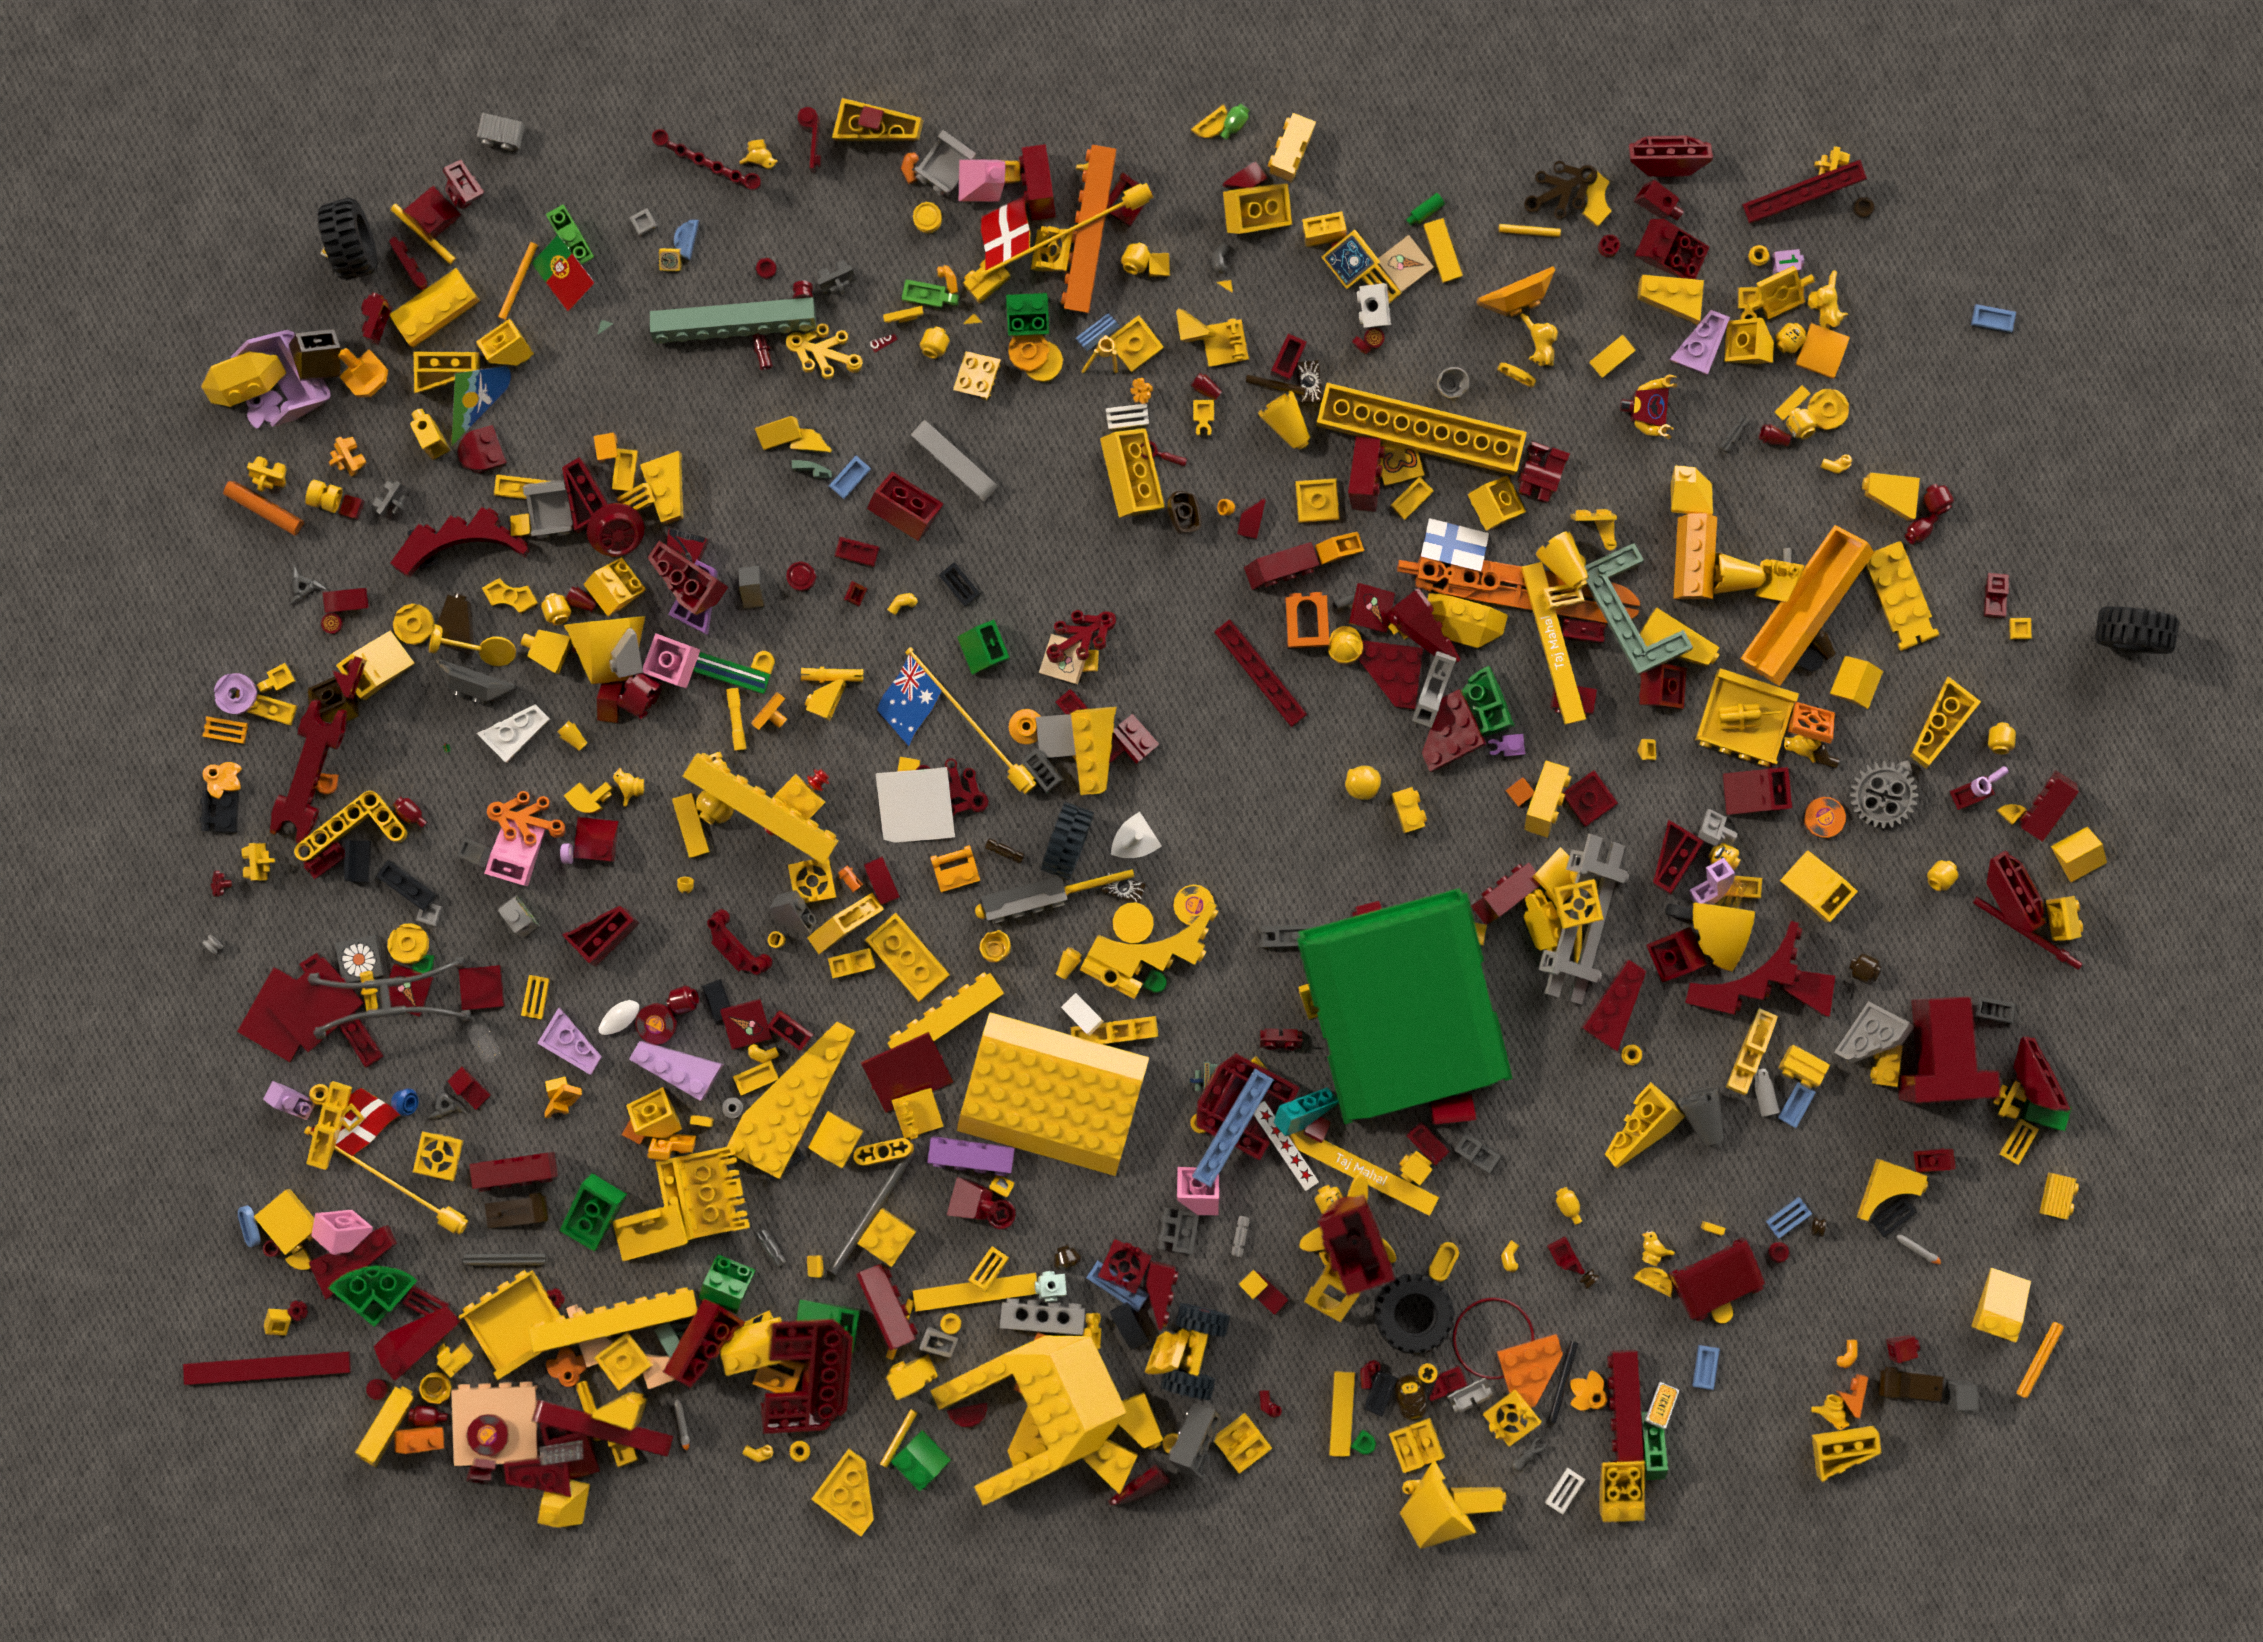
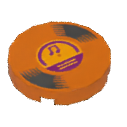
M1831 797L1815 799L1805 809V826L1815 836L1822 838L1835 836L1842 830L1845 824L1846 814L1843 806Z

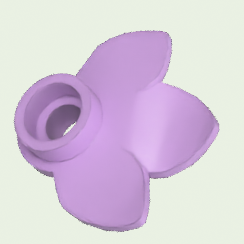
M270 390L246 400L249 407L247 417L254 427L259 428L264 420L272 422L281 413L277 405L281 403L283 398L275 391ZM256 397L260 398L259 404H254Z

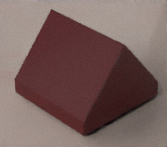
M851 581L843 601L860 607L867 588Z

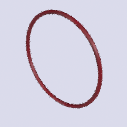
M1485 1298L1472 1303L1460 1314L1453 1331V1346L1460 1363L1472 1374L1485 1379H1503L1504 1375L1491 1377L1479 1374L1464 1363L1456 1345V1332L1460 1320L1470 1308L1479 1303L1501 1301L1514 1306L1523 1314L1530 1327L1531 1341H1534V1331L1527 1314L1518 1305L1502 1298Z

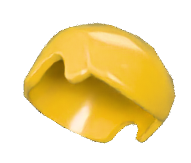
M997 930L995 932H988L980 942L979 949L983 958L989 962H1000L1010 954L1011 943L1007 934Z
M433 1372L421 1380L419 1391L422 1398L428 1403L440 1404L450 1397L452 1385L449 1378L443 1373Z

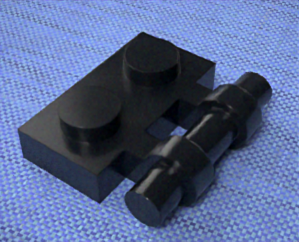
M203 790L202 798H200L202 816L199 817L201 831H209L210 823H215L216 832H237L239 791H224L222 797L217 799L211 798L208 790ZM210 805H216V817H210Z

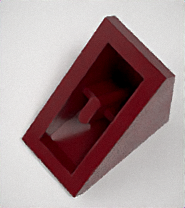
M623 682L601 683L596 698L598 721L618 723L620 706L616 702L622 694Z

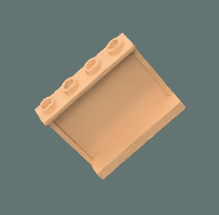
M532 1381L520 1382V1386H512L511 1382L499 1383V1387H491V1383L478 1384L476 1388H470V1384L457 1385L458 1388L452 1390L454 1466L471 1465L475 1458L496 1460V1464H504L505 1461L540 1457V1452H538L537 1423L532 1421L537 1403L536 1389L538 1385H532ZM483 1414L499 1416L505 1421L509 1430L508 1443L504 1449L491 1456H483L474 1452L469 1446L466 1436L471 1422Z

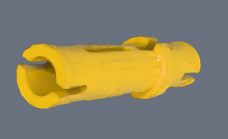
M801 668V674H810L802 675L801 681H819L824 683V681L842 679L844 681L863 682V676H855L863 675V669Z

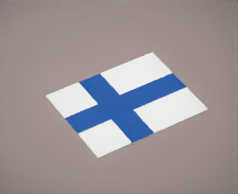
M1429 518L1421 556L1481 571L1489 533Z

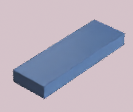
M1097 1260L1086 1278L1123 1303L1128 1302L1134 1310L1139 1312L1149 1294L1139 1287L1136 1294H1132L1098 1278L1097 1276L1103 1263ZM1110 1269L1112 1276H1117L1118 1273Z

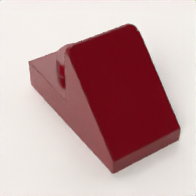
M354 656V659L349 661L347 667L348 675L332 670L345 697L354 698L367 660Z
M1973 781L1949 792L1959 810L1995 795L1992 787L1990 793L1983 797H1978L1973 793L1971 789ZM1979 783V788L1984 791L1983 785Z
M463 1066L448 1080L458 1096H462L475 1110L491 1096Z
M1953 1148L1913 1151L1916 1172L1956 1169Z

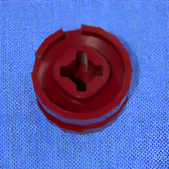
M800 561L793 563L788 568L786 578L793 589L803 592L813 587L816 581V574L811 565Z
M1004 1199L994 1201L997 1203L998 1208L995 1214H987L988 1222L998 1229H1005L1011 1226L1016 1217L1013 1204Z

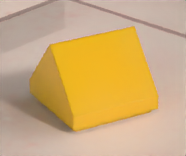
M566 1077L545 1081L550 1101L561 1085L567 1084Z

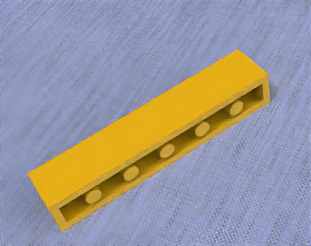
M984 972L975 978L976 983L972 986L966 984L957 990L959 992L957 996L952 998L950 995L940 1002L942 1004L941 1007L936 1010L932 1007L923 1013L925 1018L919 1022L915 1019L906 1025L908 1029L901 1033L898 1030L889 1037L891 1041L887 1044L892 1049L927 1032L930 1033L933 1041H936L1005 993L992 974L986 975Z

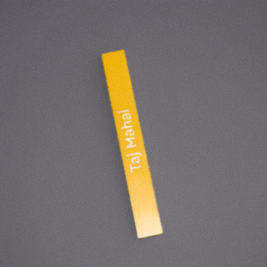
M1539 562L1522 566L1521 570L1564 724L1568 725L1584 721L1586 719L1556 610H1546L1545 606L1547 604L1543 602L1544 595L1540 593L1542 589L1549 588L1543 564Z
M1304 1129L1288 1136L1297 1150L1353 1178L1363 1173L1369 1186L1429 1216L1431 1215L1439 1197L1326 1140L1320 1143L1304 1135Z

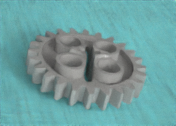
M1883 761L1880 767L1877 762H1874L1873 769L1866 765L1868 771L1865 773L1860 770L1862 777H1854L1858 783L1851 784L1855 791L1850 792V796L1855 797V799L1850 802L1852 805H1857L1853 809L1854 812L1861 811L1859 818L1862 819L1866 816V824L1873 820L1874 827L1879 822L1882 828H1885L1888 822L1893 827V821L1895 820L1901 824V817L1908 819L1907 811L1914 812L1910 805H1917V802L1912 798L1918 797V793L1912 790L1918 787L1916 784H1910L1915 779L1913 777L1907 778L1909 771L1906 770L1902 773L1903 767L1901 765L1895 769L1894 762H1891L1889 767L1885 761ZM1874 778H1881L1882 783L1880 786L1874 787L1871 785V781ZM1894 783L1902 784V789L1899 792L1891 790ZM1866 789H1872L1879 793H1883L1886 790L1888 795L1902 797V800H1896L1889 796H1884L1882 799L1879 794L1866 792ZM1869 797L1876 798V803L1873 806L1865 804ZM1890 802L1896 803V809L1892 812L1886 811V805Z

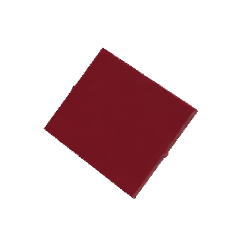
M324 957L318 960L267 1006L307 1052H310L323 1040H317L316 1036H314L316 1027H322L338 1019L350 1016L364 1004L352 988L325 985L311 986L308 977L312 973H319L322 980L346 983L345 978H342ZM339 1025L326 1030V1037Z
M273 967L237 1032L261 1045L262 1048H266L291 1062L301 1044L286 1030V1027L267 1006L292 985L296 979Z
M929 1032L861 1062L872 1085V1089L875 1091L885 1113L894 1109L892 1103L894 1099L931 1088L933 1092L953 1083L943 1061V1056L940 1055Z

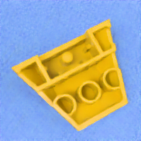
M645 616L564 625L591 684L625 681L629 677L633 678V675L619 678L615 672L611 671L609 660H612L611 652L629 628H632L636 633L639 647Z
M1435 1461L1431 1463L1400 1512L1420 1549L1476 1533L1467 1515H1461L1442 1482L1445 1480V1477Z

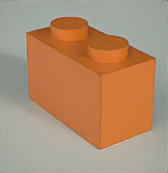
M429 1426L394 1431L395 1452L407 1454L443 1449V1427Z

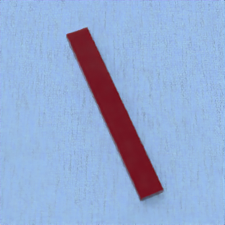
M350 1351L183 1364L184 1385L351 1372Z

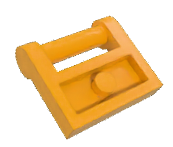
M970 845L956 852L939 857L937 855L931 857L941 892L981 881ZM964 857L968 859L969 863L941 871V864Z
M785 1360L777 1363L795 1370L793 1376L768 1366L758 1368L752 1384L775 1393L794 1392L803 1371L804 1362L799 1361L798 1363L793 1360Z

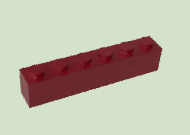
M1610 1351V1356H1607L1608 1369L1611 1368L1612 1377H1608V1387L1612 1389L1613 1398H1609V1407L1614 1413V1418L1610 1419L1611 1431L1615 1432V1439L1611 1440L1612 1452H1616V1460H1613L1612 1463L1644 1461L1638 1351Z

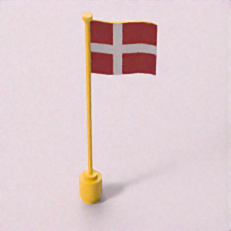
M1140 183L1124 191L1123 202L1030 248V229L1024 196L982 216L981 234L985 248V269L981 270L983 277H988L987 274L1124 205L1127 209L1131 207L1133 211L1149 203V200L1154 197L1147 183L1143 185Z
M360 1088L350 1095L348 1106L352 1103L365 1119L350 1132L342 1125L334 1149L436 1212L439 1225L453 1234L461 1235L469 1223L465 1219L466 1216L450 1206L446 1209L444 1207L441 1210L437 1209L353 1156L370 1144L390 1122L400 1116L393 1107L364 1089ZM349 1110L344 1117L349 1126L358 1119L352 1110ZM307 1126L304 1133L313 1136L315 1127Z

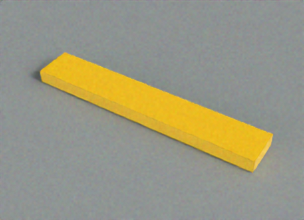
M1036 1272L996 1278L986 1293L970 1282L913 1290L915 1311L1036 1294Z

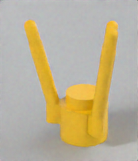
M1107 335L1100 339L1097 349L1094 350V353L1085 364L1082 373L1088 370L1098 355L1101 357L1111 356L1114 373L1118 372L1117 351L1114 350L1115 344Z

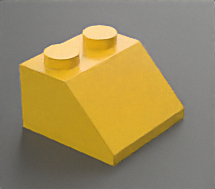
M1508 475L1486 483L1468 494L1471 504L1475 508L1480 522L1486 531L1526 512Z
M828 1111L808 1148L824 1159L844 1168L864 1131Z

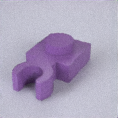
M1523 734L1502 736V742L1496 739L1488 741V744L1494 743L1497 746L1496 751L1489 752L1490 755H1496L1500 751H1504V757L1525 755Z

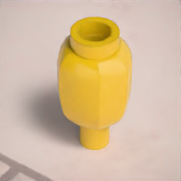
M1567 1187L1556 1192V1203L1561 1212L1566 1217L1572 1218L1575 1225L1582 1222L1579 1216L1580 1204L1575 1193L1568 1190Z

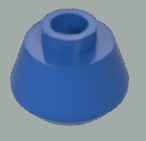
M409 1088L397 1091L391 1100L393 1109L405 1117L414 1113L419 1103L417 1093Z

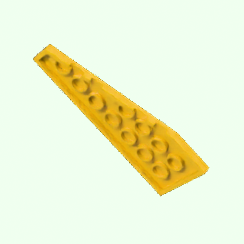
M836 1022L743 1114L727 1147L734 1146V1156L781 1179L856 1033L855 1030Z

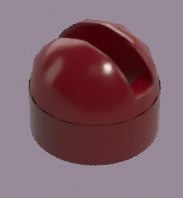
M273 1240L265 1242L263 1246V1252L266 1256L276 1257L281 1252V1249ZM269 1247L277 1248L276 1252L269 1250Z

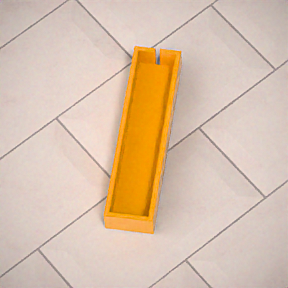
M1834 525L1803 569L1789 601H1781L1740 658L1748 669L1764 676L1778 686L1783 683L1875 553L1867 541Z

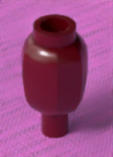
M1932 514L1928 518H1919L1908 526L1905 539L1910 544L1924 541L1932 533L1933 524L1939 520L1938 516Z
M400 796L394 802L395 813L407 823H417L421 828L428 823L422 818L420 808L409 798Z
M419 1405L409 1410V1422H413L415 1426L429 1427L436 1425L438 1421L447 1422V1413H439L436 1408L431 1406Z

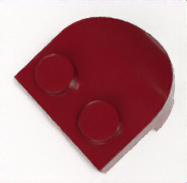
M493 425L468 432L462 438L457 448V457L460 464L474 473H484L486 470L506 464Z

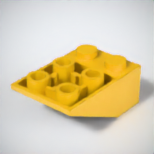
M389 631L353 652L336 666L342 674L348 675L347 667L349 661L354 659V656L367 660L356 689L357 695L361 699L367 700L415 663L392 631Z
M1808 850L1780 880L1824 922H1831L1858 892L1843 877Z
M1644 1461L1602 1463L1599 1508L1603 1522L1645 1520Z

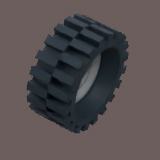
M1064 802L1041 866L1042 871L1067 880L1071 879L1085 843L1094 812Z

